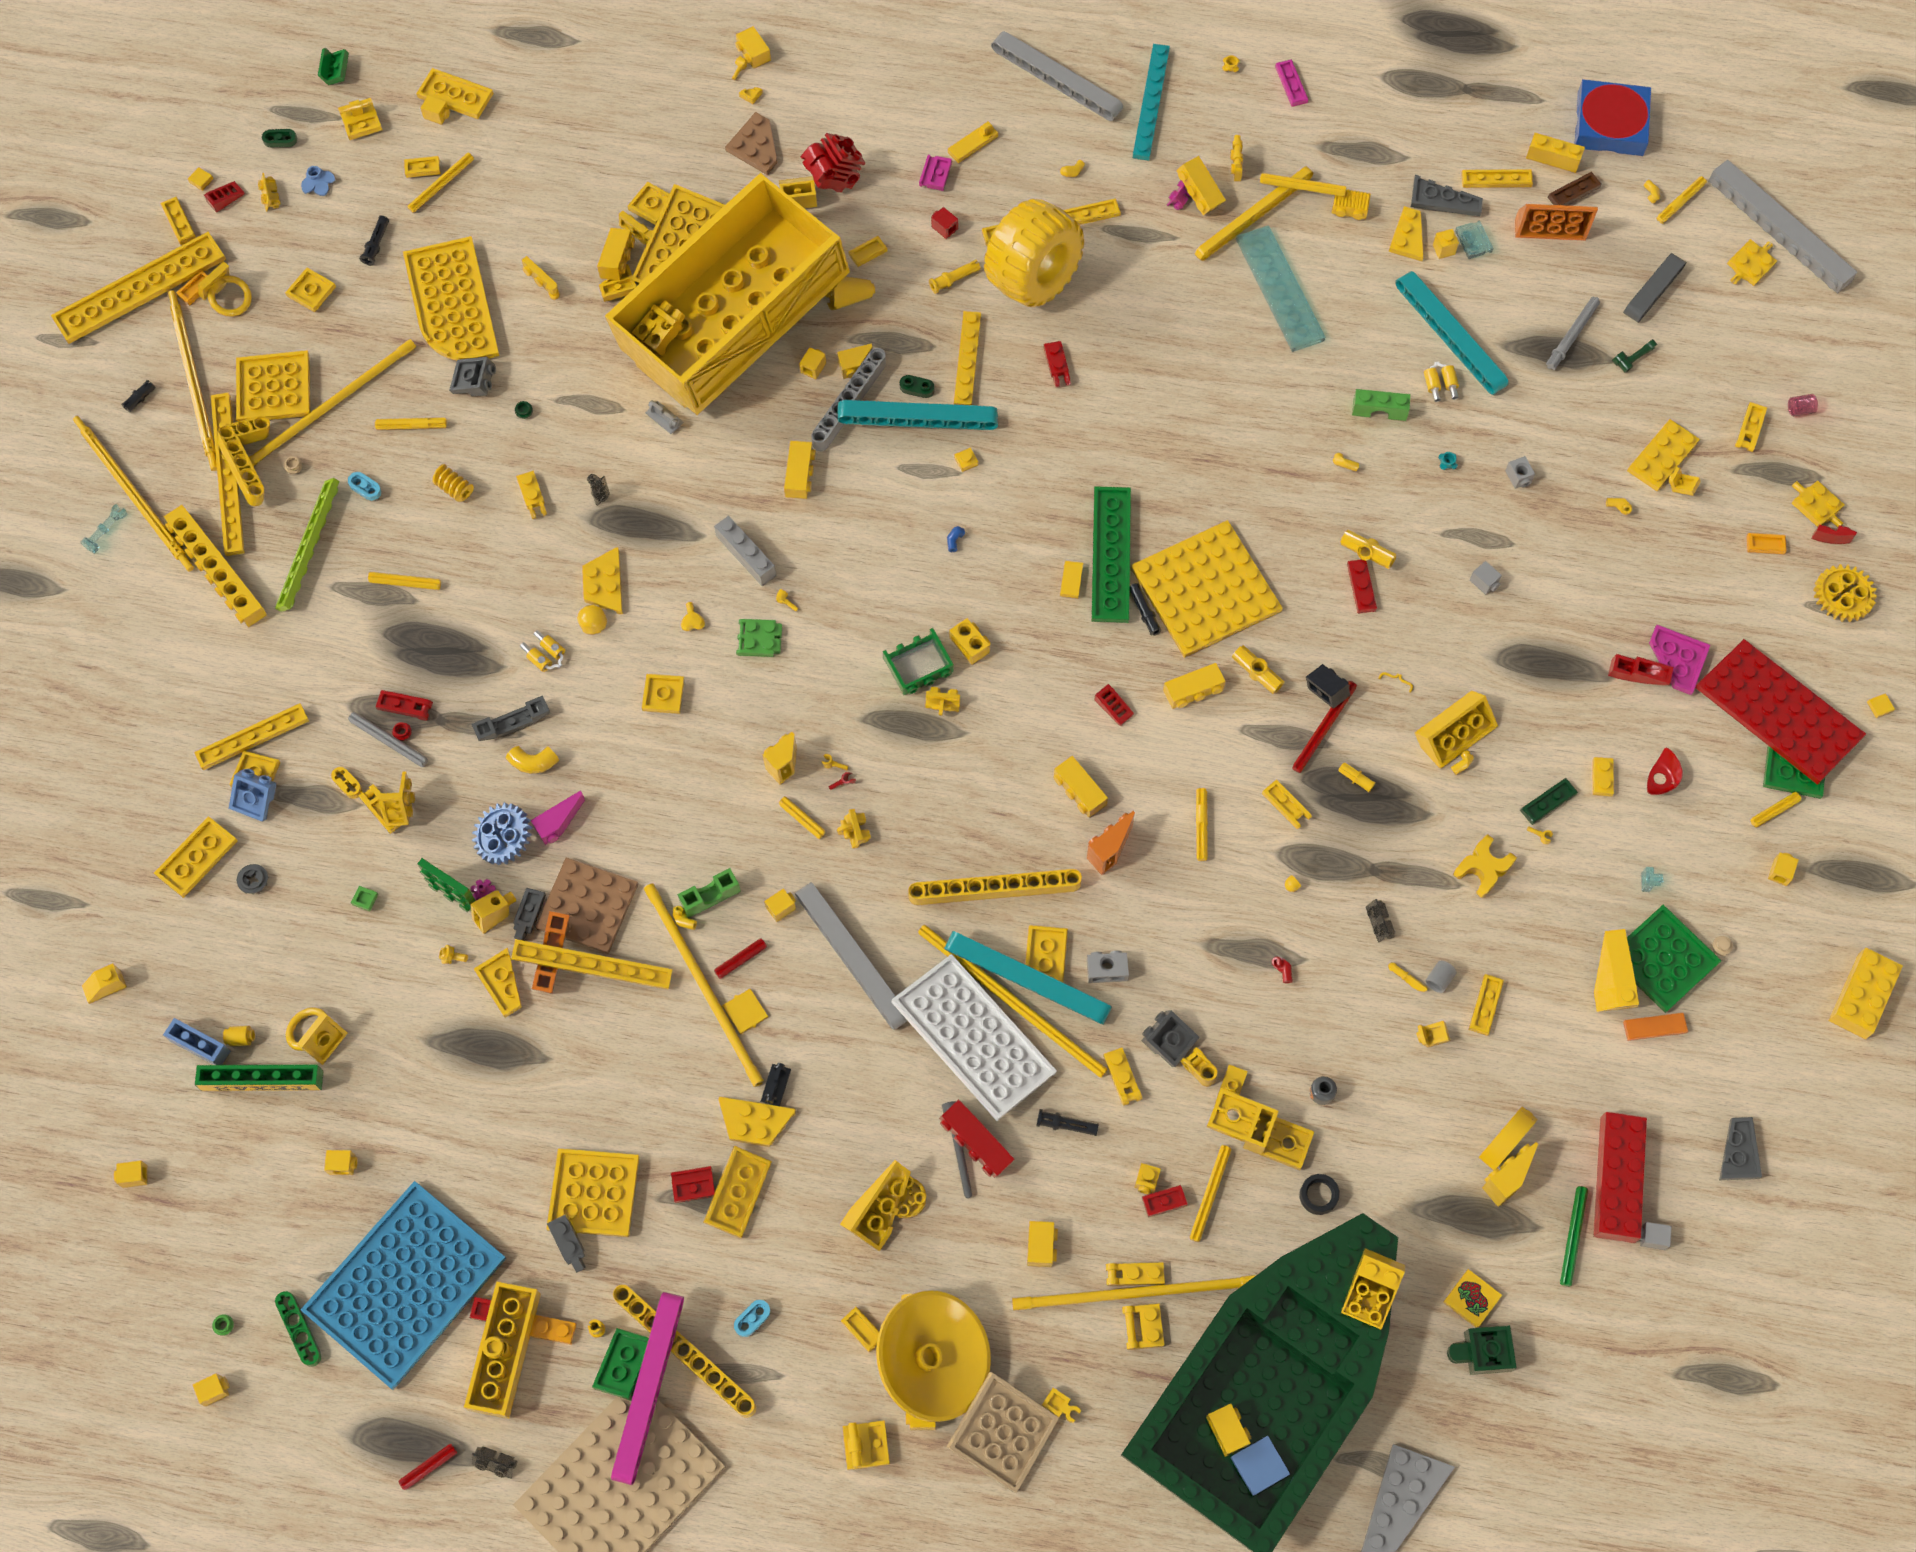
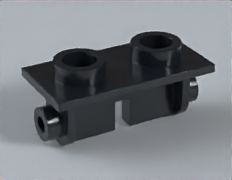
M782 1063L772 1064L760 1102L774 1106L781 1105L791 1073L790 1068H786Z

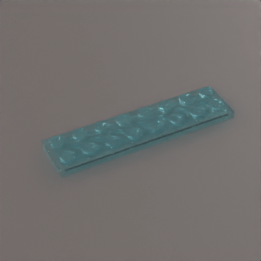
M1269 225L1237 235L1236 241L1291 351L1294 352L1324 342L1326 337Z

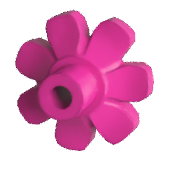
M481 879L477 880V886L473 885L470 889L474 893L473 897L476 901L496 891V887L491 885V881L485 879L484 883Z

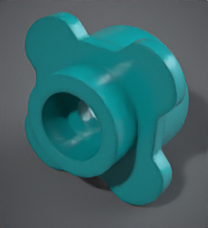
M1452 452L1441 453L1438 457L1441 462L1440 468L1442 470L1446 468L1456 469L1458 466L1456 454Z

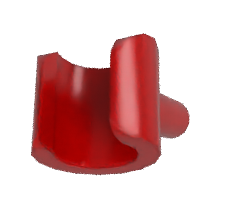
M843 773L839 781L828 786L829 789L832 790L844 783H855L856 779L848 780V776L853 773Z

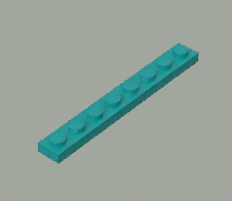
M1153 43L1133 150V159L1150 160L1170 50L1168 45Z

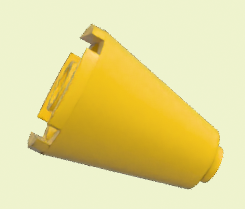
M846 276L825 295L826 298L829 297L830 303H827L830 310H837L872 298L873 294H875V285L871 280Z

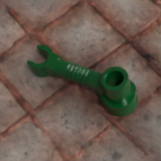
M1652 339L1631 356H1627L1623 351L1612 359V362L1626 373L1633 367L1632 363L1654 350L1658 344Z

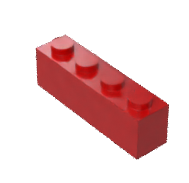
M959 1099L939 1117L941 1120L940 1125L947 1132L951 1131L955 1135L954 1140L961 1147L965 1146L969 1150L968 1155L975 1162L979 1161L983 1165L982 1170L989 1177H997L1015 1160Z

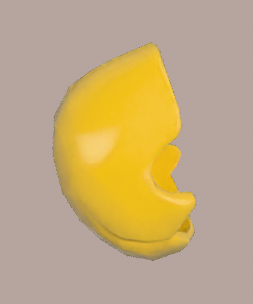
M588 605L583 607L577 614L578 624L586 634L594 635L600 633L606 627L607 618L601 607Z

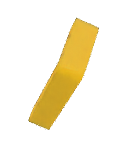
M257 416L223 425L218 430V445L244 497L251 506H260L263 503L264 486L243 445L268 438L270 421L264 416Z

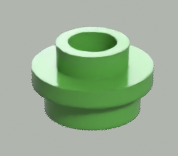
M226 1314L217 1316L212 1323L213 1331L220 1336L228 1335L234 1327L233 1319ZM226 1322V1328L221 1329V1324Z

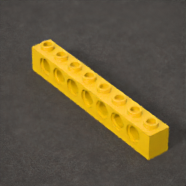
M183 505L178 506L163 516L167 522L165 526L171 534L175 532L177 535L174 537L180 546L185 545L187 549L184 551L190 559H196L194 564L200 572L203 570L206 572L204 577L210 585L213 583L216 585L215 591L220 597L224 596L227 599L224 601L231 611L234 609L237 612L235 617L241 624L244 622L249 628L267 615L257 599Z

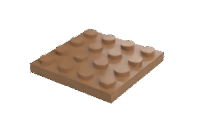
M565 858L535 928L545 932L549 911L569 915L566 940L609 954L638 887V882Z

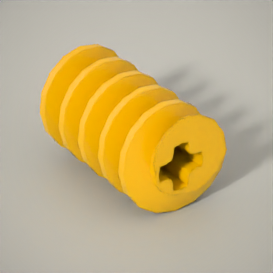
M446 464L440 465L432 478L434 485L444 490L445 493L449 494L457 502L466 500L474 490L473 484H469L462 476H458V473L453 472Z

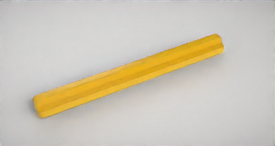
M469 152L466 153L407 206L408 209L415 213L474 160V157Z
M1262 173L1260 177V183L1337 196H1345L1347 189L1346 186L1267 173Z
M1226 1145L1220 1147L1190 1234L1192 1241L1200 1242L1231 1152V1148Z

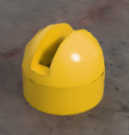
M1290 875L1285 881V888L1289 892H1295L1302 887L1293 875Z

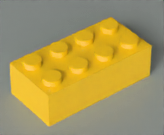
M1865 947L1857 955L1828 1021L1866 1040L1875 1032L1903 965Z

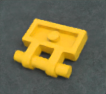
M1235 135L1232 142L1233 149L1230 150V160H1233L1231 174H1234V181H1241L1243 141L1240 135Z

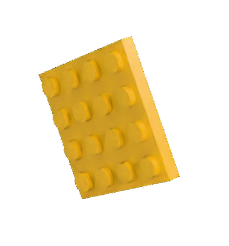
M308 350L236 358V420L238 422L257 416H264L269 420L303 417L311 412Z
M558 1148L547 1223L567 1214L576 1233L629 1237L640 1156L635 1154Z

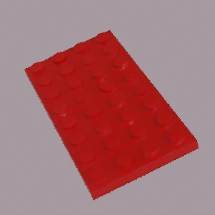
M1745 639L1724 657L1695 687L1817 785L1866 735L1864 731Z

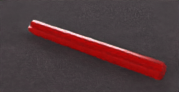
M1348 681L1350 696L1335 708H1330L1293 764L1292 769L1294 771L1302 772L1356 690V683Z

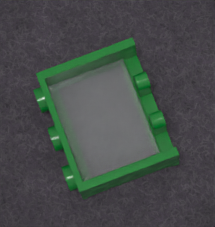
M934 628L930 629V635L922 639L919 635L915 636L913 643L905 647L903 643L898 644L896 651L890 654L886 650L883 651V660L890 669L903 696L917 692L920 687L930 686L941 677L943 679L947 678L954 671V664Z

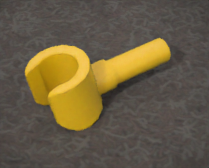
M739 56L735 61L738 67L732 76L733 80H736L740 71L747 67L746 60L742 56Z
M780 589L776 595V601L780 604L788 605L796 612L798 607L786 599L788 593Z
M823 755L825 759L829 760V762L821 761L825 768L838 767L848 770L849 766L833 761L831 755Z
M1530 826L1527 827V831L1538 835L1543 844L1551 842L1545 835L1552 837V831L1545 830L1542 832Z

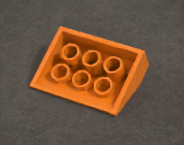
M1525 204L1518 210L1515 218V238L1586 241L1598 207Z

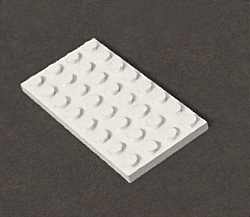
M952 954L891 1001L996 1121L1006 1115L1057 1072Z

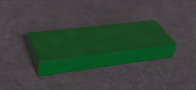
M1564 778L1522 807L1520 811L1533 825L1577 795L1578 791L1567 778Z

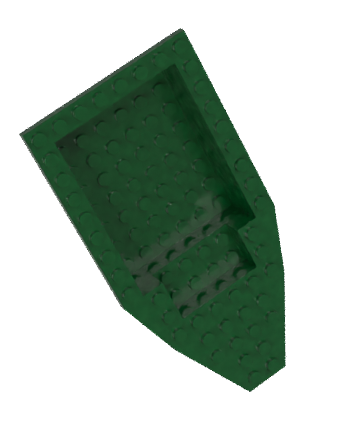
M1362 1213L1281 1256L1230 1294L1121 1456L1251 1552H1273L1373 1398L1389 1334L1392 1305L1382 1329L1345 1315L1341 1311L1364 1250L1368 1249L1396 1261L1399 1237ZM1229 1404H1232L1233 1408L1236 1407L1241 1415V1420L1239 1421L1242 1427H1246L1250 1433L1249 1446L1268 1436L1290 1473L1289 1476L1254 1496L1250 1493L1231 1460V1456L1245 1448L1225 1457L1206 1418L1208 1414Z

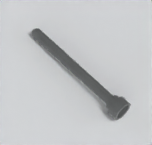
M951 1101L942 1104L943 1113H945L956 1101ZM952 1133L964 1196L969 1199L972 1197V1190L963 1147L954 1140L955 1135Z

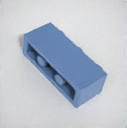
M176 1018L172 1020L163 1034L170 1042L213 1065H222L231 1052L224 1044Z

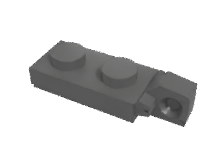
M530 888L525 889L513 922V929L517 930L514 936L515 939L525 941L527 933L531 934L544 902L545 892Z
M565 1214L547 1223L568 1265L572 1263L576 1273L584 1270L586 1266L582 1258L585 1257V1250L568 1215Z

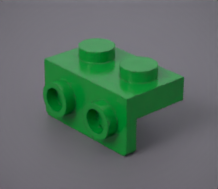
M327 48L322 49L318 77L328 86L345 81L349 52L343 49L331 53Z

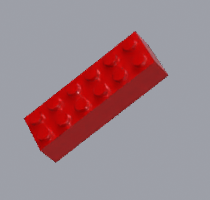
M1605 1112L1600 1117L1593 1237L1636 1243L1641 1239L1646 1117Z

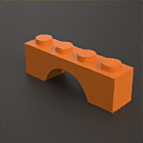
M549 911L543 945L563 948L570 919L569 915ZM538 965L532 990L552 994L558 969Z

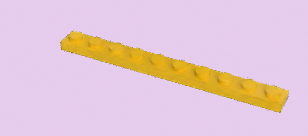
M228 392L211 395L224 553L226 556L243 554L245 551L239 485L218 445L219 428L233 423L231 396Z

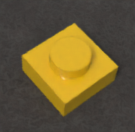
M971 447L954 454V458L962 472L978 466V460Z

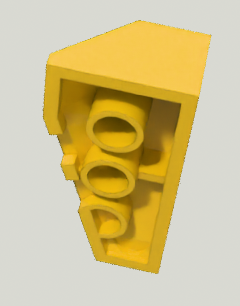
M1625 929L1610 930L1604 933L1594 988L1597 1012L1637 1008L1639 1006Z
M894 1160L850 1208L840 1225L880 1252L892 1233V1223L895 1215L898 1214L899 1208L897 1207L901 1196L904 1195L911 1171Z

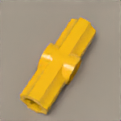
M1349 529L1345 531L1340 541L1341 545L1356 552L1362 560L1370 559L1387 569L1392 567L1397 557L1395 553L1380 546L1377 540L1373 538L1366 539Z
M1244 645L1240 646L1232 655V658L1249 673V677L1252 680L1261 683L1272 694L1277 693L1284 685L1285 681L1268 667L1267 662L1262 658L1256 657ZM1254 668H1260L1262 671L1258 672Z

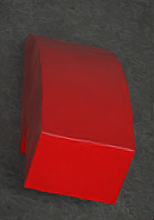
M1616 654L1611 660L1608 676L1636 683L1670 685L1674 667L1638 656L1632 659Z

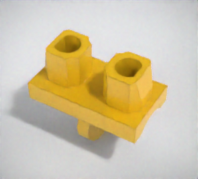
M931 687L930 691H926L925 708L939 710V716H943L944 711L959 712L960 695L958 690L950 689L948 693H941L939 687Z
M849 809V813L844 816V820L840 821L841 826L837 828V833L844 835L845 839H850L852 849L858 848L861 843L868 842L871 835L868 829L860 830L859 827L866 823L865 813H856L855 809Z

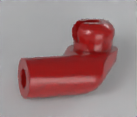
M1274 957L1271 963L1275 969L1282 973L1283 983H1292L1291 964L1282 957Z

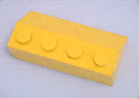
M1471 690L1417 730L1415 736L1421 749L1439 768H1443L1498 727V724L1486 696Z

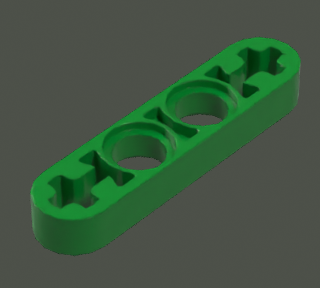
M288 1291L280 1292L275 1298V1305L300 1360L309 1367L316 1366L321 1361V1352L300 1306L293 1294ZM284 1297L290 1299L288 1305L292 1310L288 1311L287 1307L281 1304ZM293 1314H298L299 1322L296 1325L289 1324V1318ZM302 1332H306L308 1335L307 1341L299 1344L297 1336ZM308 1347L310 1352L316 1354L313 1356V1361L306 1360L309 1355L307 1350L303 1349L301 1351L302 1348Z

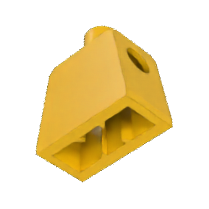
M496 890L471 903L472 920L483 934L509 916V906L517 901L514 894L510 891L502 896Z

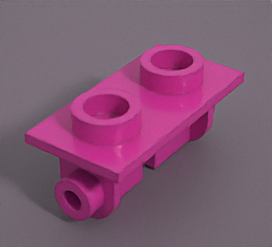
M1181 180L1177 184L1179 187L1177 191L1173 190L1168 197L1170 201L1167 203V206L1172 203L1176 210L1184 207L1188 200L1186 196L1190 197L1187 188Z

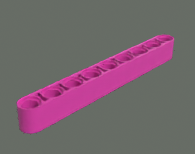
M667 1292L661 1294L611 1475V1480L629 1485H633L635 1482L682 1312L684 1296Z

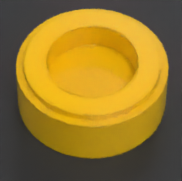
M489 1337L483 1344L484 1354L491 1359L501 1357L505 1351V1344L499 1337Z

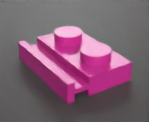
M928 154L919 180V186L922 187L923 185L930 189L944 191L952 166V159L940 156L932 157Z

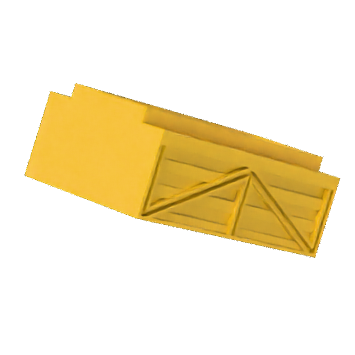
M759 173L605 315V318L620 349L635 361L636 366L684 408L688 407L693 413L698 415L850 273L841 238L763 174ZM666 300L674 307L668 314L669 316L672 315L675 309H678L685 315V318L680 324L684 328L671 340L665 348L667 352L662 357L635 336L632 331L645 315L652 310L651 307L654 304L659 306Z

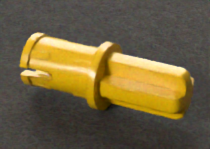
M1343 763L1338 770L1341 774L1352 780L1353 784H1358L1367 792H1370L1376 783L1363 775L1361 770L1357 771L1347 763Z

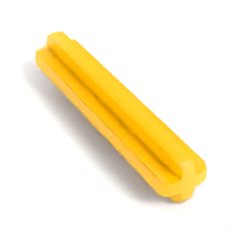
M1797 792L1790 794L1752 817L1750 820L1751 824L1755 828L1761 826L1799 803L1801 796Z
M784 796L779 801V805L816 838L821 839L825 835V830L790 799Z

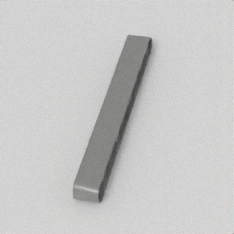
M1001 32L991 43L992 49L997 54L1106 120L1113 121L1123 109V104L1120 100L1009 33Z
M810 882L795 892V896L889 1026L895 1030L906 1023L907 1019L891 1003L892 999L896 996L814 884Z

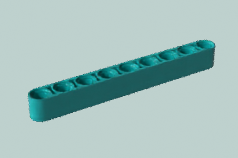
M1410 271L1395 281L1400 293L1488 393L1494 395L1509 385L1506 375L1416 273Z
M842 400L838 402V422L854 425L994 430L998 428V409L993 406Z
M952 931L944 947L945 950L1102 1025H1104L1112 1009V1006L955 931Z

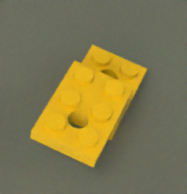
M1222 1088L1207 1124V1128L1245 1142L1243 1145L1244 1149L1297 1170L1302 1168L1314 1135L1312 1130L1278 1118V1110ZM1234 1110L1238 1113L1239 1118L1231 1120L1227 1113ZM1291 1139L1294 1147L1290 1149L1285 1148L1283 1140Z

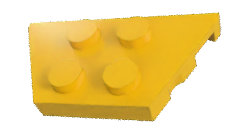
M615 547L582 566L583 595L586 603L598 605L603 609L614 610L617 614H623L619 548Z
M719 1097L730 1141L770 1147L775 1141L776 1136L782 1132L787 1122L796 1112L792 1108Z

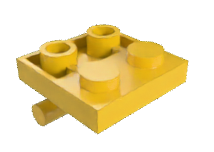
M371 98L361 101L358 99L349 102L348 105L338 107L349 140L382 131Z
M885 1420L861 1424L854 1422L842 1426L847 1470L890 1465Z

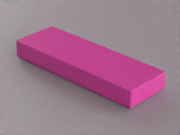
M1292 59L1276 63V71L1291 107L1308 103V97Z

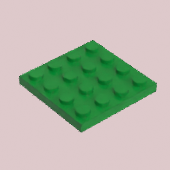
M1664 905L1658 908L1627 937L1636 985L1665 1013L1722 961Z

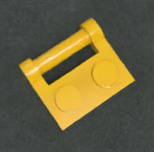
M1160 1304L1122 1307V1312L1125 1314L1127 1350L1164 1347ZM1135 1313H1139L1142 1335V1341L1140 1342L1136 1341L1133 1316Z

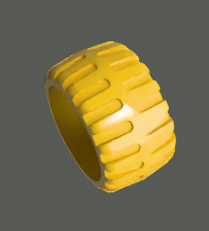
M1040 199L1023 201L1017 207L1012 208L1001 219L999 225L992 233L984 257L986 277L1006 297L1027 307L1042 306L1046 302L1052 301L1056 294H1060L1064 290L1063 287L1066 283L1069 284L1074 271H1077L1079 267L1078 262L1083 256L1084 232L1080 224L1061 208Z

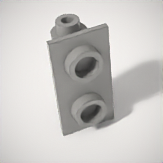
M651 400L649 402V410L645 413L670 434L684 423L659 401Z

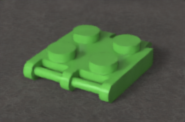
M739 619L740 634L737 636L739 647L736 650V655L774 657V654L781 653V639L775 638H782V624L776 623V620Z

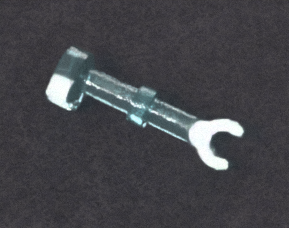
M117 504L113 505L112 512L104 523H100L97 526L98 529L90 538L84 537L80 543L87 550L95 554L99 548L96 541L109 531L108 528L115 521L127 515L124 508L117 512L120 509Z

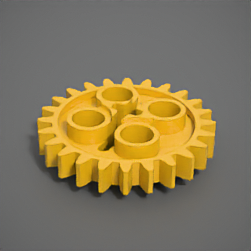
M1839 564L1837 569L1833 565L1830 569L1826 568L1815 582L1816 586L1813 591L1816 594L1814 598H1819L1816 604L1823 605L1820 610H1827V616L1831 613L1834 614V620L1839 616L1841 622L1845 618L1849 622L1853 618L1858 621L1860 617L1864 618L1876 603L1874 600L1877 595L1874 592L1877 589L1871 587L1874 582L1867 581L1870 576L1864 577L1862 575L1863 570L1859 573L1856 572V566L1851 570L1849 564L1845 568ZM1853 585H1857L1856 587L1852 588L1850 592H1846V591H1848ZM1840 594H1844L1837 601H1833L1834 599L1838 598Z

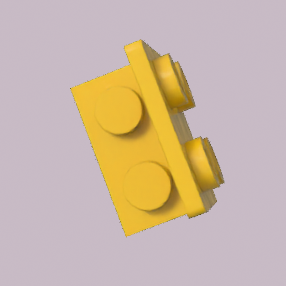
M402 771L399 793H379V803L385 826L409 825L410 817H413L412 803H415V793L411 792L412 780L408 778L407 771Z

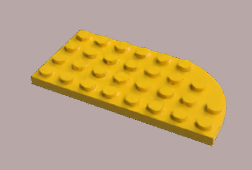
M472 236L403 251L418 324L427 344L440 355L456 361L460 359L494 358L500 356Z

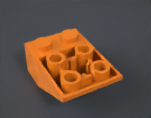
M1134 811L1129 814H1123L1119 818V822L1114 826L1112 824L1105 828L1102 835L1099 837L1095 836L1089 841L1087 859L1101 875L1117 864L1133 827Z

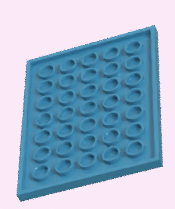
M414 1181L301 1308V1311L389 1388L394 1390L507 1258Z

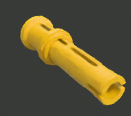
M975 259L949 273L943 272L941 276L929 279V286L936 294L945 287H951L953 282L981 269L980 264Z

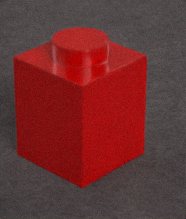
M942 207L939 211L937 210L933 213L931 227L947 239L958 230V218L945 207Z

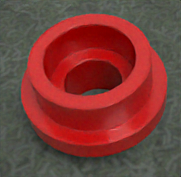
M399 722L393 727L392 734L398 740L404 741L411 736L412 729L409 724ZM405 730L404 734H399L400 731Z

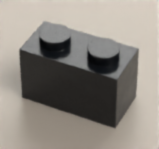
M1324 664L1306 676L1308 689L1332 708H1335L1350 696L1348 681L1340 678L1332 668H1328Z

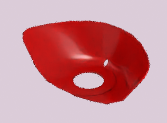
M1667 747L1664 748L1649 773L1647 792L1650 795L1669 792L1676 788L1682 780L1683 770L1681 764L1672 750ZM1657 773L1663 774L1666 778L1665 783L1657 784L1654 781V775Z

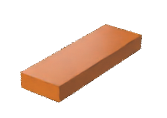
M1684 1013L1623 1021L1627 1041L1686 1034L1688 1032Z

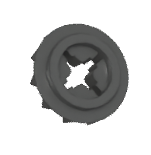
M250 864L239 871L236 881L241 891L254 895L256 892H262V889L267 886L269 877L262 866ZM255 876V878L259 881L252 882V884H250L251 882L247 878H253Z

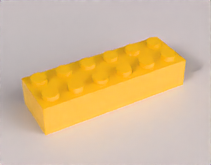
M496 1281L463 1407L466 1410L506 1419L510 1418L530 1339V1332L541 1296L537 1289ZM492 1336L499 1337L505 1344L503 1355L497 1359H491L483 1352L485 1340Z

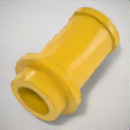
M597 1319L591 1320L589 1322L590 1326L588 1325L590 1335L594 1338L603 1336L606 1330L603 1322Z

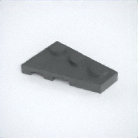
M1753 1117L1731 1118L1719 1181L1762 1178Z

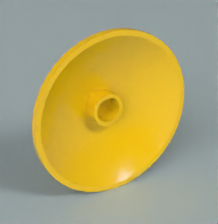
M930 1290L914 1294L901 1295V1301L889 1311L879 1331L876 1348L879 1375L886 1391L902 1410L915 1418L930 1422L951 1420L967 1412L990 1372L991 1353L985 1329L977 1315L966 1303L951 1294L941 1291Z

